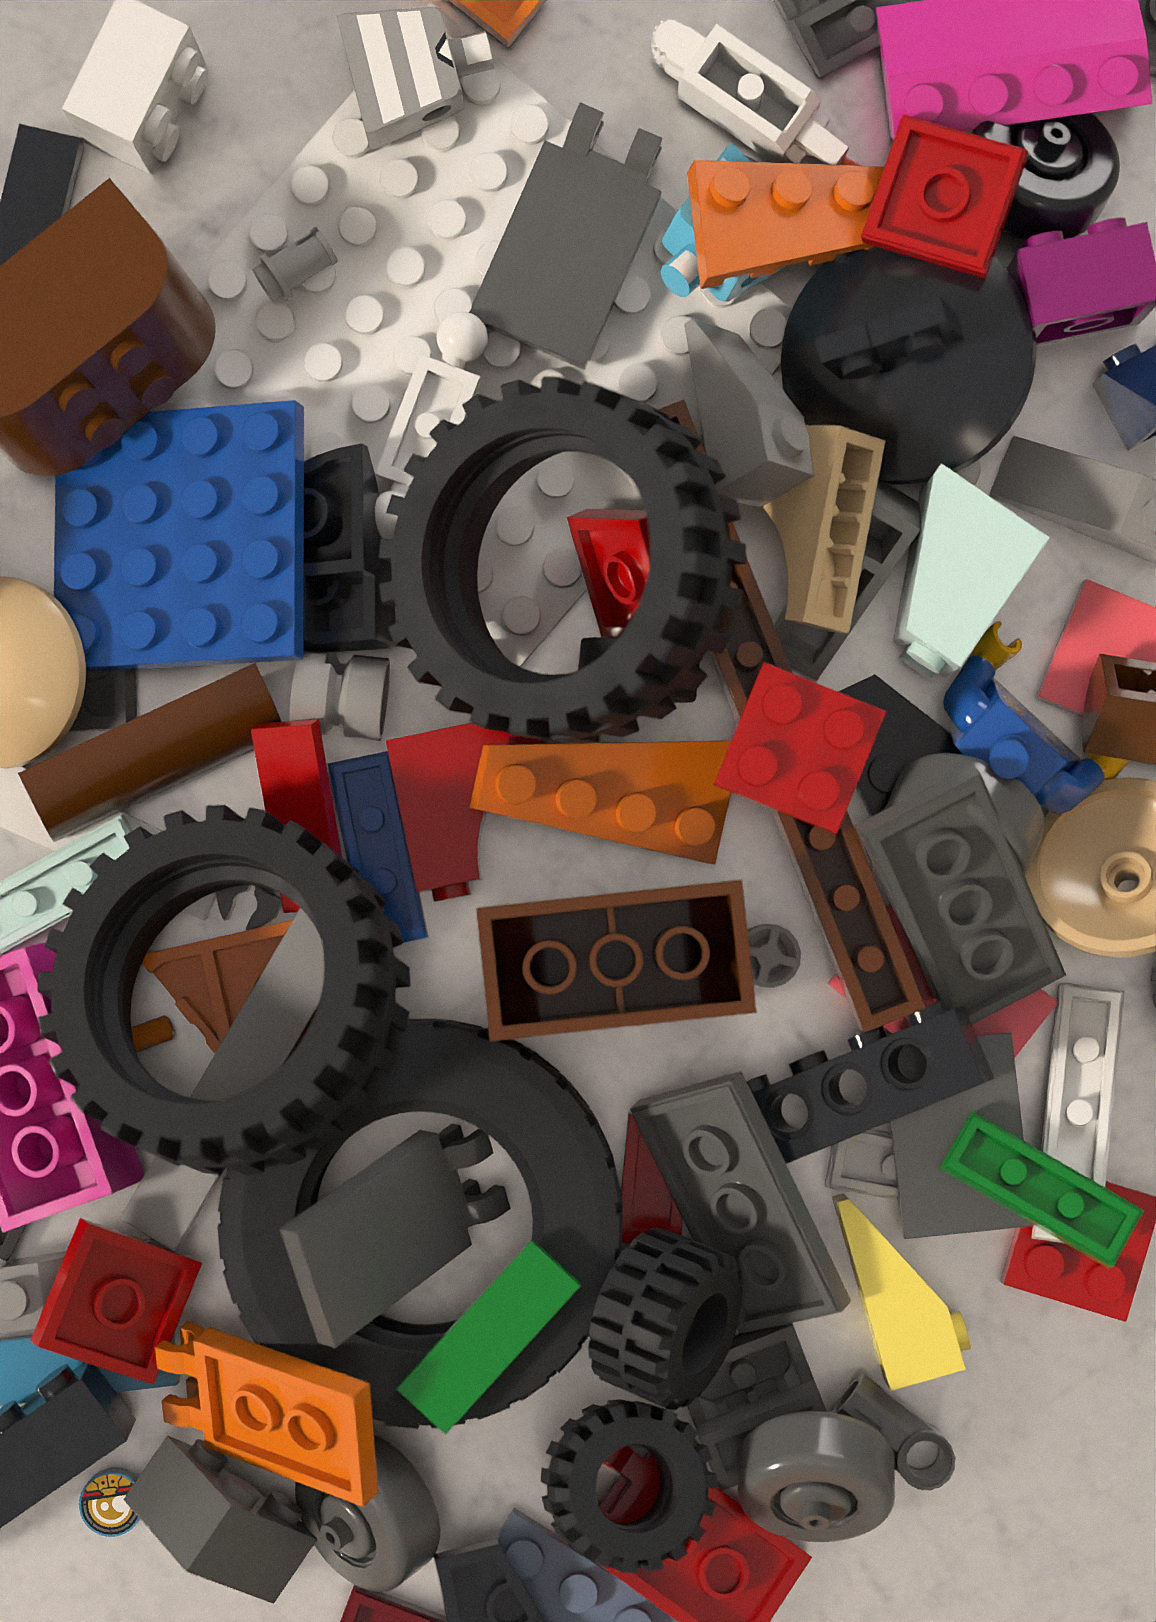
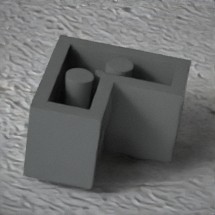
M167 1435L123 1500L186 1572L274 1604L317 1541V1538L299 1520L303 1515L302 1509L279 1492L271 1491L268 1497L263 1496L250 1483L237 1475L229 1473L224 1468L228 1462L227 1457L222 1453L208 1449L205 1446V1441L196 1439L193 1445H190Z

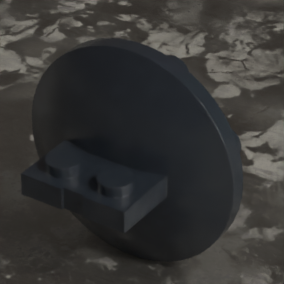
M875 246L868 250L851 251L838 254L833 261L825 262L806 283L790 312L781 350L783 388L785 394L803 415L805 425L842 426L884 440L885 446L878 482L890 484L928 482L941 463L956 473L987 454L1010 430L1027 400L1033 382L1037 352L1036 332L1032 328L1028 307L1019 285L995 256L993 257L987 277L984 279Z

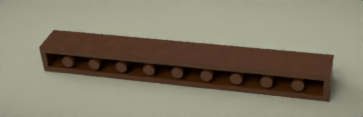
M684 399L658 409L668 414L669 421L688 428L699 438ZM701 443L695 450L706 456ZM733 522L728 523L730 538L741 542ZM747 557L746 564L732 565L730 587L744 590L740 610L726 607L719 627L720 631L731 635L723 653L708 650L737 725L763 662L793 673ZM771 809L857 1028L867 1032L926 1009L848 811L846 810L838 833L833 834Z

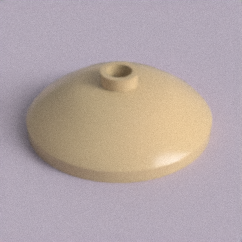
M0 576V768H13L32 763L45 756L66 736L82 704L86 682V663L78 630L62 604L48 591L30 581Z
M1132 777L1107 779L1071 811L1062 814L1049 811L1045 815L1044 834L1031 867L1026 874V881L1044 923L1053 933L1068 944L1080 950L1101 956H1139L1156 951V781ZM1125 880L1139 882L1138 886L1132 891L1124 892L1118 889L1119 884Z

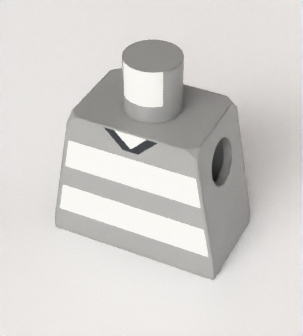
M423 7L336 15L370 150L380 148L458 114L464 109L458 78L494 69L486 31L448 39L441 8Z

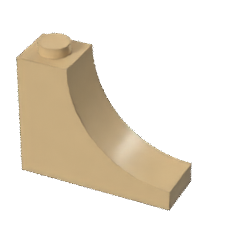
M805 425L809 434V448L814 475L763 506L776 526L785 552L788 573V599L785 620L829 632L849 634L885 441L842 426Z

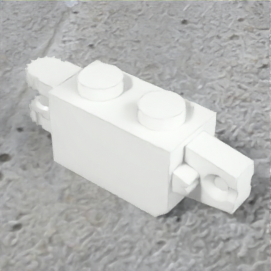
M667 18L665 22L660 21V25L655 26V32H652V38L654 39H652L651 56L654 57L653 62L658 63V68L664 67V72L679 82L677 97L772 163L800 164L804 159L810 164L840 165L849 151V146L825 129L830 122V118L819 110L821 99L808 86L718 24L714 26L707 38L690 26H683L682 21L677 22L676 18L674 20Z

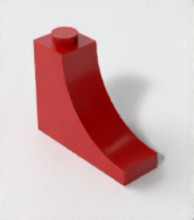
M472 723L386 740L417 892L431 890L434 902L471 895L469 882L482 880L480 842L487 812L471 809L469 806L483 745L545 744L549 740L510 735L508 732L489 730Z

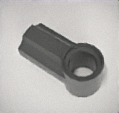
M863 1372L856 1380L849 1384L837 1400L831 1413L853 1417L879 1431L892 1447L895 1458V1470L912 1487L918 1490L930 1491L942 1487L950 1480L955 1470L956 1458L952 1446L936 1426L925 1422ZM921 1441H931L937 1444L939 1455L936 1462L930 1468L916 1470L907 1465V1454L914 1444Z

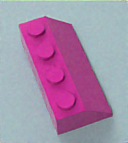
M921 0L875 7L889 133L893 140L903 114L960 131L975 130L984 121L1009 125L1152 104L1147 37L1138 0Z
M46 942L26 946L0 956V1227L2 1233L113 1194L140 1182L144 1177L135 1147L102 1130V1121L82 1113L70 1099L71 1095L78 1090L77 1087L56 1078L50 1065L49 1059L61 1053L60 1045L41 1037L38 1020L39 1016L52 1013V999L37 992L39 972H53L56 958L55 952L44 947Z

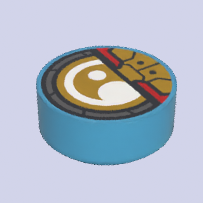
M109 1468L98 1472L88 1481L80 1495L79 1511L89 1529L102 1536L115 1537L127 1533L138 1523L140 1518L123 1500L138 1479L134 1474L120 1468Z

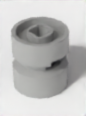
M303 649V660H296L291 689L290 721L319 719L322 735H327L333 726H340L345 737L381 741L389 692V658L354 654L345 664L340 663L335 652Z

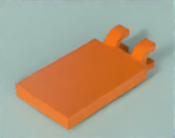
M188 1320L179 1327L181 1345L162 1341L155 1347L157 1369L173 1374L190 1375L186 1379L188 1398H180L176 1395L168 1394L161 1400L164 1422L174 1426L193 1427L203 1431L205 1446L208 1449L362 1507L379 1492L369 1383L211 1327L205 1330L204 1327Z

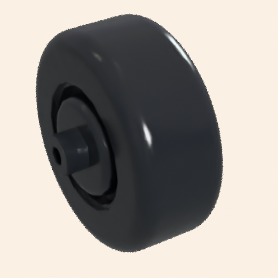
M1093 113L1009 125L984 121L975 130L971 131V134L1027 149L1028 158L1003 228L1005 233L1026 240L1029 237L1051 231H1062L1064 239L1079 236L1099 218L1117 185L1120 173L1119 153L1111 134Z

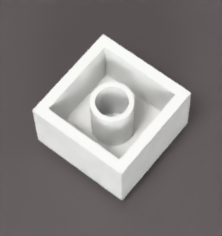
M137 0L114 1L62 107L63 112L84 143L150 175L158 159L164 162L168 160L180 135V127L176 123L186 103L194 105L197 102L208 77V70L204 69L206 62L190 26Z

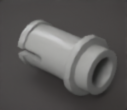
M314 227L310 230V233L271 258L266 254L260 256L261 264L253 268L252 271L267 296L274 302L282 296L286 300L292 298V289L329 265L336 264L338 260L323 234L317 227Z

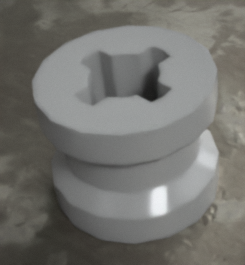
M760 924L748 929L753 984L768 988L786 984L795 976L800 966L801 950L797 939L789 930L779 925Z

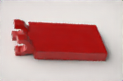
M625 1446L612 1453L603 1463L619 1474V1477L600 1503L599 1508L608 1520L617 1524L631 1523L645 1515L653 1506L660 1487L658 1466L650 1452L647 1451L644 1457H642L629 1446ZM709 1488L708 1500L716 1502L713 1517L706 1514L703 1515L699 1526L704 1528L706 1532L699 1542L690 1539L684 1545L688 1554L676 1562L669 1558L662 1561L663 1568L652 1572L640 1568L636 1569V1573H624L614 1568H606L600 1565L677 1622H770L812 1557L787 1538L773 1534L758 1526L745 1514L738 1502L719 1488Z

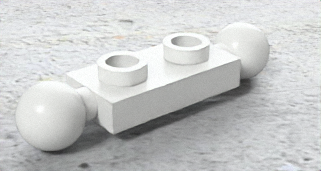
M456 312L450 314L441 322L437 331V344L442 352L440 361L420 354L375 471L376 477L393 483L390 491L378 496L375 505L376 525L383 539L393 540L398 516L388 514L386 510L392 494L400 497H405L413 477L404 472L403 469L412 454L427 457L437 445L429 435V432L442 419L455 424L465 420L467 415L462 404L476 396L481 377L465 371L464 368L466 363L472 362L482 355L487 346L488 334L484 323L472 313Z

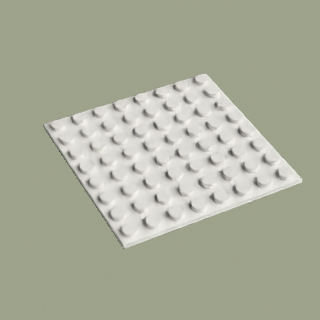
M430 2L426 7H437V6L434 5L432 2ZM442 11L448 39L469 35ZM492 54L494 69L458 78L464 103V109L461 112L380 148L370 150L354 89L191 276L190 279L209 303L214 314L216 332L213 347L207 360L198 372L174 391L167 402L153 408L150 412L296 400L304 406V461L340 447L363 443L368 446L375 473L420 354L440 361L442 352L437 344V331L441 322L450 314L470 311L544 141L546 140L563 147L572 121ZM597 142L595 143L593 151L616 160ZM660 198L585 370L487 327L488 341L484 352L476 360L466 363L464 370L481 377V383L476 395L480 394L496 401L503 400L501 384L522 380L541 388L543 376L563 377L581 385L584 381H588L656 409H661L684 399L706 453L684 324L694 318L739 334L772 376L781 366L782 341L792 308L761 282L728 302L718 300L707 288L700 289V285L687 297L677 296L670 291L662 280L660 270L673 255L664 247L662 238L677 211ZM317 227L331 246L338 262L334 265H329L292 289V298L286 300L282 296L272 302L252 271L253 268L261 264L259 257L266 254L271 258L310 233L311 229ZM562 452L535 465L511 486L499 502L487 525L481 544L477 571L480 606L487 628L497 647L508 660L520 667L587 591L567 517L585 509L645 511L640 494L631 477L618 466L600 456L583 452ZM376 477L379 495L390 491L393 483ZM395 607L396 623L400 622V619L398 616L397 608Z

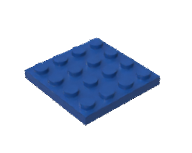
M296 400L148 412L127 429L115 444L104 448L79 468L55 476L54 597L67 610L78 630L85 654L86 672L303 660L304 406Z

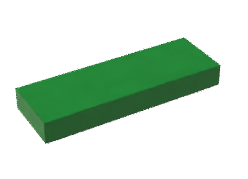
M974 1111L969 1114L939 1167V1170L1109 1269L1114 1267L1144 1212L1138 1206Z
M531 1239L398 1385L397 1390L446 1435L577 1291L581 1283Z

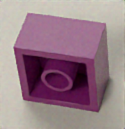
M1112 218L1087 227V235L1064 239L1062 231H1051L1024 240L1025 248L1018 249L1006 269L1019 285L1025 298L1032 328L1036 332V346L1138 325L1156 307V261L1147 222L1127 226L1126 218Z

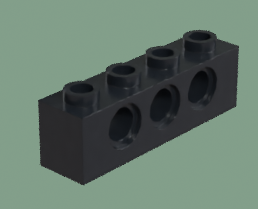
M943 1001L926 1006V1009L906 1016L910 1027L887 1036L882 1025L848 1039L847 1042L851 1052L832 1060H828L825 1050L808 1055L788 1064L793 1076L772 1085L766 1074L746 1081L785 1163L788 1164L995 1079L965 1007L946 1011ZM907 1044L918 1047L926 1057L927 1068L923 1077L918 1081L906 1078L898 1067V1055ZM847 1069L859 1072L866 1081L867 1094L859 1105L846 1101L840 1092V1078ZM790 1093L803 1099L808 1109L807 1121L801 1129L790 1126L782 1115L783 1100Z

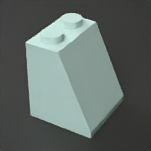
M941 463L919 492L918 502L920 504L921 530L909 548L893 642L904 649L899 658L909 667L927 678H932L934 673L947 677L963 665L1050 538Z

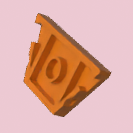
M293 920L146 953L142 964L149 973H154L176 1001V1007L190 1024H194L206 1038V1044L215 1054ZM309 1027L307 1028L305 1034L303 1035L302 1039L300 1040L298 1046L300 1045V1043H301V1041L303 1040L304 1036H305L306 1033L308 1032Z

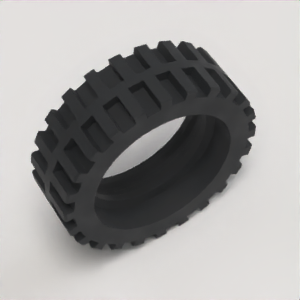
M543 376L541 388L522 380L501 384L503 400L496 401L478 394L462 404L467 415L465 420L455 424L442 419L429 432V435L437 445L427 457L412 454L403 469L404 472L413 477L405 497L391 495L386 513L398 516L393 540L381 538L379 558L391 561L392 572L391 582L379 584L382 604L395 606L400 622L389 626V632L395 646L414 650L417 658L407 668L417 682L441 686L442 688L436 695L435 700L449 711L471 714L470 723L489 730L508 732L510 735L555 742L561 740L580 744L598 743L600 740L599 734L625 737L636 733L640 729L636 718L645 716L663 719L677 709L669 695L678 687L693 691L697 690L708 676L698 667L708 650L723 653L731 635L720 631L719 627L726 607L740 610L744 590L730 587L732 565L746 564V544L730 538L728 523L742 518L737 499L717 492L714 485L725 479L726 474L716 459L700 454L695 450L701 444V440L688 428L669 421L668 414L652 406L588 381H584L581 385L563 377ZM562 452L594 454L612 462L631 477L644 504L650 532V563L646 585L640 603L624 632L599 658L576 672L567 674L536 673L508 660L497 647L487 628L480 606L477 580L482 540L487 525L499 502L511 486L527 471L547 458Z
M207 805L205 821L199 822L183 810L164 815L166 830L153 835L140 826L124 836L129 849L114 860L105 853H102L89 866L98 877L84 894L72 887L62 903L73 910L64 931L50 928L44 947L56 953L53 972H39L37 987L38 993L52 999V1013L38 1017L41 1037L60 1045L61 1053L49 1059L50 1065L56 1078L77 1087L78 1090L71 1095L70 1099L82 1113L102 1121V1130L123 1142L177 1166L183 1164L201 1173L221 1175L223 1167H229L244 1175L264 1173V1160L274 1158L287 1165L294 1164L307 1158L302 1145L305 1141L316 1137L330 1144L345 1133L336 1120L350 1106L362 1113L368 1109L376 1097L366 1091L365 1088L377 1069L389 1075L391 1074L398 1056L386 1049L392 1029L406 1031L409 1011L395 1002L396 988L411 986L409 966L395 957L393 950L394 947L404 943L398 925L383 914L381 908L387 903L377 889L359 875L360 871L307 829L291 820L285 825L268 811L252 807L248 809L246 818H242L227 805ZM247 884L258 885L279 892L290 898L307 914L316 927L322 941L324 954L323 987L318 1008L308 1032L297 1049L277 1071L261 1083L238 1095L223 1100H202L186 1097L169 1090L154 1079L142 1066L132 1037L131 1000L137 974L146 953L160 932L175 916L207 895L229 887Z

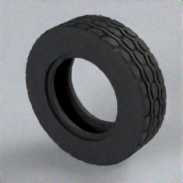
M437 1018L408 1019L406 1031L392 1029L386 1049L398 1056L391 1074L389 1075L377 1069L365 1088L366 1091L376 1097L364 1113L350 1106L336 1120L345 1133L330 1144L316 1137L310 1138L302 1143L307 1158L291 1165L282 1163L274 1158L265 1159L264 1173L244 1175L227 1167L226 1177H223L218 1207L220 1223L217 1227L220 1259H223L226 1269L223 1271V1275L232 1303L237 1304L238 1309L242 1313L239 1315V1318L254 1343L369 1383L372 1421L374 1419L379 1422H385V1426L419 1429V1425H431L433 1429L438 1427L397 1390V1387L457 1320L430 1325L411 1324L379 1315L336 1348L320 1344L317 1341L280 1232L281 1227L317 1203L324 1174L343 1143L363 1127L385 1117L401 1113H440L473 1124L501 1145L521 1173L531 1202L533 1218L532 1239L581 1283L577 1291L455 1425L465 1424L466 1420L474 1418L481 1420L510 1408V1404L518 1400H525L550 1382L549 1379L556 1375L557 1372L560 1373L582 1349V1344L587 1340L588 1336L590 1337V1324L603 1283L621 1254L623 1203L613 1154L600 1124L589 1108L590 1106L557 1068L537 1052L532 1051L514 1039L490 1041L489 1029L479 1025Z

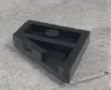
M874 674L838 691L886 711L856 785V789L870 817L885 809L900 773L912 761L923 756L939 753L964 755L954 745L949 731Z

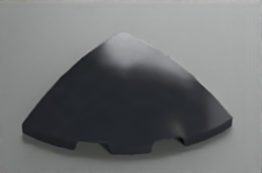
M363 443L340 447L304 461L303 649L344 652L397 648L388 629L389 626L396 623L395 606L382 604L379 588L380 583L392 581L391 561L379 558L380 539L382 537L378 531L375 519V505L379 496V490L368 446Z

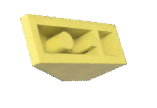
M844 1193L832 1196L882 1375L889 1389L892 1391L966 1370L961 1352L971 1349V1344L960 1311L949 1313L948 1306Z

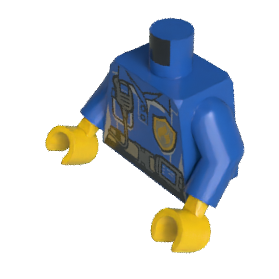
M997 621L985 631L971 651L972 657L968 658L945 693L943 706L951 719L948 724L954 745L964 755L989 762L992 770L998 776L1007 779H1019L1030 789L1040 805L1053 813L1062 814L1071 811L1098 788L1105 779L1116 778L1131 760L1089 753L1085 755V758L1080 759L994 678L995 671L1015 656L1022 648V642L1019 638L1015 639L1008 646L1001 642L998 637V629L1001 627L1002 622Z

